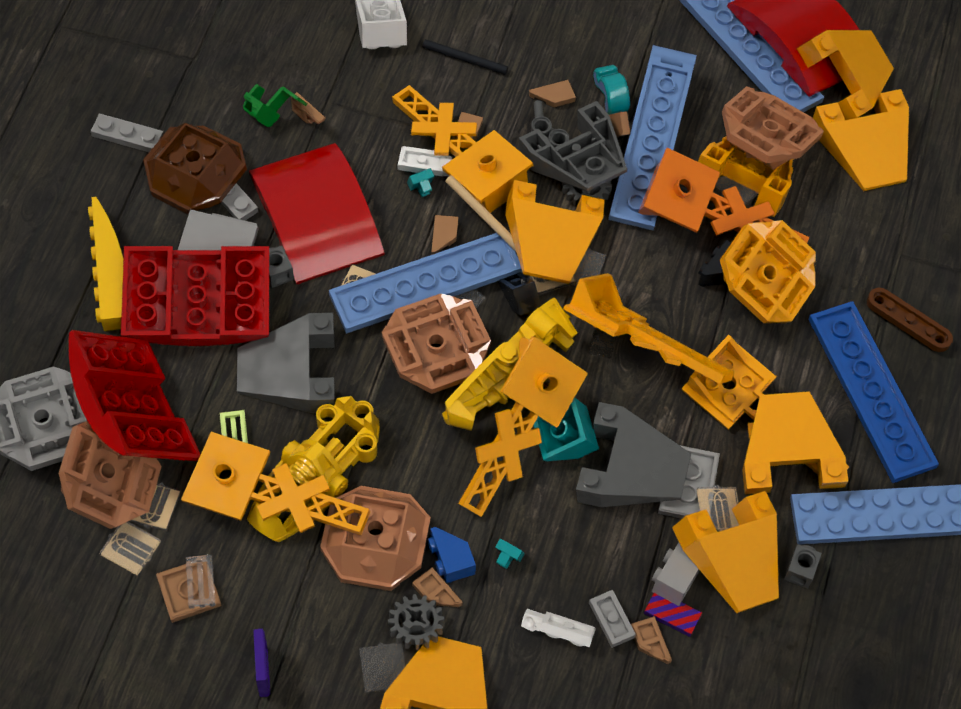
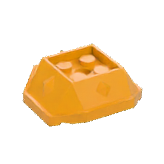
M783 220L744 225L720 259L724 281L727 283L729 292L763 323H788L793 321L815 288L814 262H816V252Z

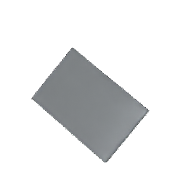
M190 209L178 250H221V246H254L259 227Z
M681 446L691 453L681 500L660 502L658 514L683 519L686 515L699 512L700 505L697 489H714L720 453ZM713 493L708 494L707 501L712 500ZM708 501L709 514L712 501Z

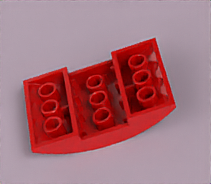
M735 0L728 3L727 7L753 36L760 34L784 60L781 67L809 97L843 81L829 56L808 68L797 48L826 30H859L856 23L836 0Z
M336 143L249 171L264 210L266 209L276 232L280 246H283L292 265L296 284L384 255L383 246L365 197L348 161Z
M124 246L121 337L148 340L149 343L177 346L227 345L269 337V246H221V250H173V246Z
M71 330L69 333V363L72 382L84 416L97 436L108 447L123 456L198 461L201 454L185 419L174 417L160 384L165 380V376L148 340Z

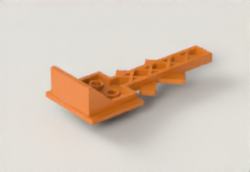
M669 148L665 149L661 161L655 168L638 212L642 215L661 216L696 233L705 216L713 220L710 223L716 236L731 230L740 232L742 227L749 223L772 222L773 220L768 217L775 214L769 201L746 208L736 186L723 190L724 197L713 193L720 172ZM679 184L684 185L688 192L684 193L680 189ZM709 201L714 203L716 209L710 210L707 208ZM731 210L732 214L727 216L725 211ZM793 230L806 243L808 242V236Z

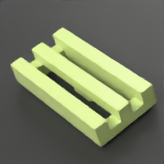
M245 411L220 413L222 435L227 437L225 418H230L232 438L238 440L235 417H240L242 442L248 443Z

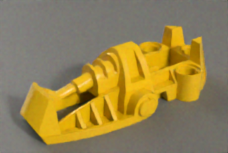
M555 297L537 308L519 328V331L508 342L499 345L445 401L446 410L442 413V416L447 425L472 431L475 415L478 411L486 406L491 407L497 402L501 404L507 403V398L509 397L500 391L519 359V341L522 337L530 339L533 336L547 346L553 342L565 352L574 343L572 338L578 332L570 321L571 316L562 309Z
M352 396L337 398L334 406L331 404L320 406L316 412L317 431L301 444L293 440L284 447L281 461L275 468L287 463L297 486L324 475L330 490L323 494L337 498L345 492L348 486V479L342 475L343 472L350 465L354 466L358 461L368 463L376 458L380 430L379 419L375 416L373 407L369 402H357ZM359 414H366L364 418L357 417ZM326 417L333 418V420L329 422H325L322 419ZM345 423L358 432L346 447L338 438L335 439L333 437L329 442L327 440L330 434H336ZM364 445H369L372 448L368 450H363L360 447ZM272 471V472L269 474V477H272V478H275V479H276V477H275V475H274V473H273V471ZM263 483L258 493L267 489L265 483ZM310 499L305 501V505L308 508L314 505V502ZM253 502L247 520L263 535L276 542H281L299 531L292 513L283 524L278 518L280 514L263 521L257 505L261 503ZM327 506V507L321 509V510H322V513H323L329 506Z

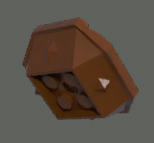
M188 123L178 127H170L143 159L151 195L188 215L190 209L199 211L200 209L209 208L221 203L247 170L240 143L204 125L194 126Z

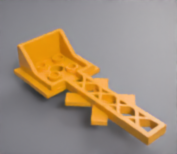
M410 85L392 96L393 103L415 121L412 122L411 135L432 136L436 140L434 155L449 156V152L453 154L455 158L442 166V170L449 176L452 175L490 213L507 201L514 180L528 183L527 170L533 166V162L495 130L478 142H475L470 136H476L477 123L452 122L454 103H440L438 110ZM410 96L414 99V102H404L403 100ZM417 110H426L428 114H418ZM451 136H457L458 139L451 140ZM461 148H468L464 152L461 151Z
M608 273L580 278L571 303L564 305L563 309L613 337L623 334L631 335L630 340L633 345L659 351L666 363L680 366L682 363L719 384L731 381L735 373L650 327L649 323L646 322L647 318L624 307L613 277Z
M728 334L708 358L735 372L731 380L735 383V387L730 390L726 389L722 384L694 371L689 381L681 390L729 430L744 413L754 420L756 410H752L750 406L759 399L760 395H764L763 392L777 376L744 350ZM748 423V424H747V426H748V438H749V439H750V435H751L753 423ZM817 463L806 464L818 474Z
M533 336L530 339L523 337L520 339L519 359L500 391L514 400L515 404L512 410L506 409L495 413L498 434L493 442L475 448L477 461L481 464L458 503L480 517L485 512L505 475L509 482L523 477L518 451L542 443L540 429H531L537 418L540 417L557 428L588 374ZM549 378V386L543 389L544 381ZM523 407L530 411L529 415L525 418H522L521 414ZM502 456L503 460L497 462V458ZM492 471L493 478L491 482L485 484V474ZM479 493L480 501L475 508L469 503L472 497Z
M214 432L210 433L181 498L182 502L240 521L245 514L250 500L261 503L257 505L263 521L288 511L292 513L300 533L315 527L313 522L315 520L362 535L371 513L368 508L323 494L330 490L324 475L297 486L287 463L272 469L276 479L263 475L262 472L271 453L270 450ZM223 470H231L232 473L229 478H219ZM258 481L265 483L266 490L258 494L254 493ZM282 491L283 494L275 497V493ZM312 499L314 505L307 508L305 501ZM329 505L336 506L337 513L329 517L323 515L321 509ZM354 512L361 514L357 526L347 523L345 516Z

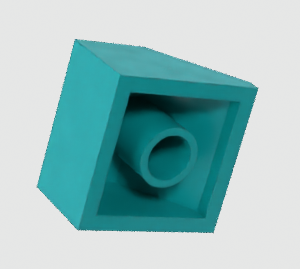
M575 397L557 428L540 417L534 423V428L540 429L542 443L539 444L544 461L579 459L599 449L587 406Z

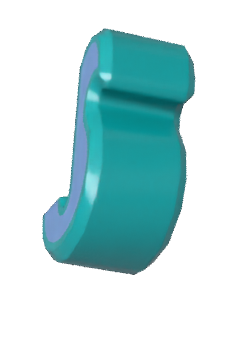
M615 65L595 68L593 72L594 82L605 95L606 112L609 115L625 111L628 113L630 97L624 75L618 73V68Z

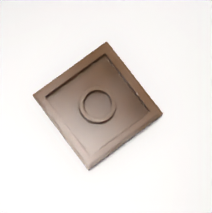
M206 557L156 574L172 623L221 606Z

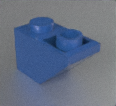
M437 527L431 528L430 538L427 539L431 553L435 552L438 561H435L439 576L443 575L446 583L475 575L476 564L468 542Z

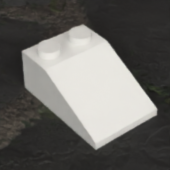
M355 0L360 40L363 48L377 49L386 46L398 48L402 45H407V21L400 0Z

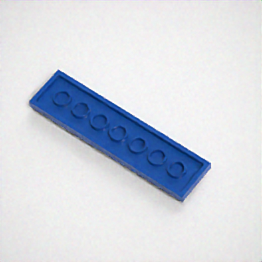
M851 301L811 314L808 320L891 482L895 483L937 468L939 463L854 302Z

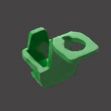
M256 84L249 93H245L243 109L261 124L271 127L280 117V114L277 113L278 109L290 96L305 106L308 103L287 88L281 87L265 104L260 101L265 89Z

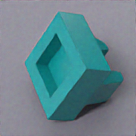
M430 168L411 175L407 181L410 191L417 188L421 197L430 195L432 191L430 183L434 178L432 169Z
M501 538L495 548L501 551L496 563L505 569L508 568L513 559L520 562L525 554L522 550Z

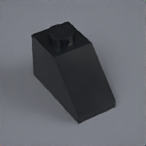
M519 272L498 281L511 309L518 315L529 316L537 308L541 307L535 281Z

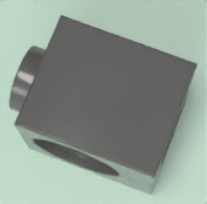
M283 246L269 248V283L273 288L294 280L293 268Z
M797 544L784 580L808 589L814 578L822 553L809 545ZM798 561L806 562L809 567L800 566Z

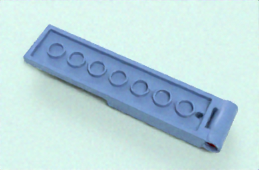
M653 45L624 156L627 172L619 176L608 220L654 231L657 216L642 215L638 212L655 168L661 161L665 149H674L697 55Z

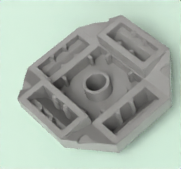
M50 367L5 381L0 386V454L30 471L62 462L72 427L87 421L78 402L71 373L60 368ZM48 418L47 421L39 423L41 419Z

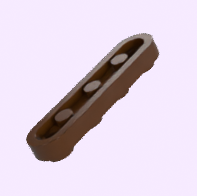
M874 288L870 291L867 305L872 311L933 351L944 352L949 349L953 336L948 329L884 288Z

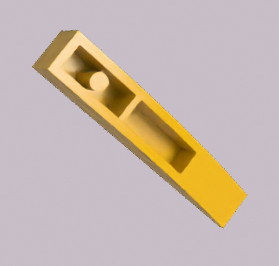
M91 197L92 206L88 207L89 219L90 221L93 220L94 226L90 227L91 241L95 240V246L91 247L92 260L96 261L97 267H92L94 281H98V287H94L95 301L99 302L100 308L95 309L97 323H102L104 331L121 329L123 255L106 212L97 197Z

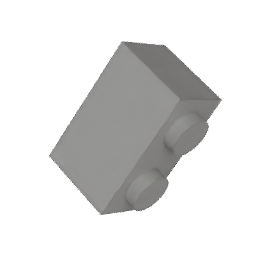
M678 542L674 550L669 549L663 559V562L666 564L663 569L658 567L652 577V581L655 582L652 592L677 606L681 604L700 571Z

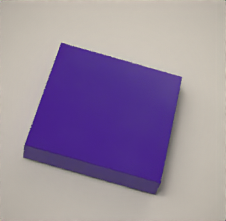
M253 629L257 687L260 697H268L270 695V678L265 631L263 629Z

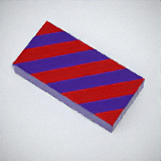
M654 593L644 614L649 617L655 616L657 621L691 637L702 612L682 602L677 606Z

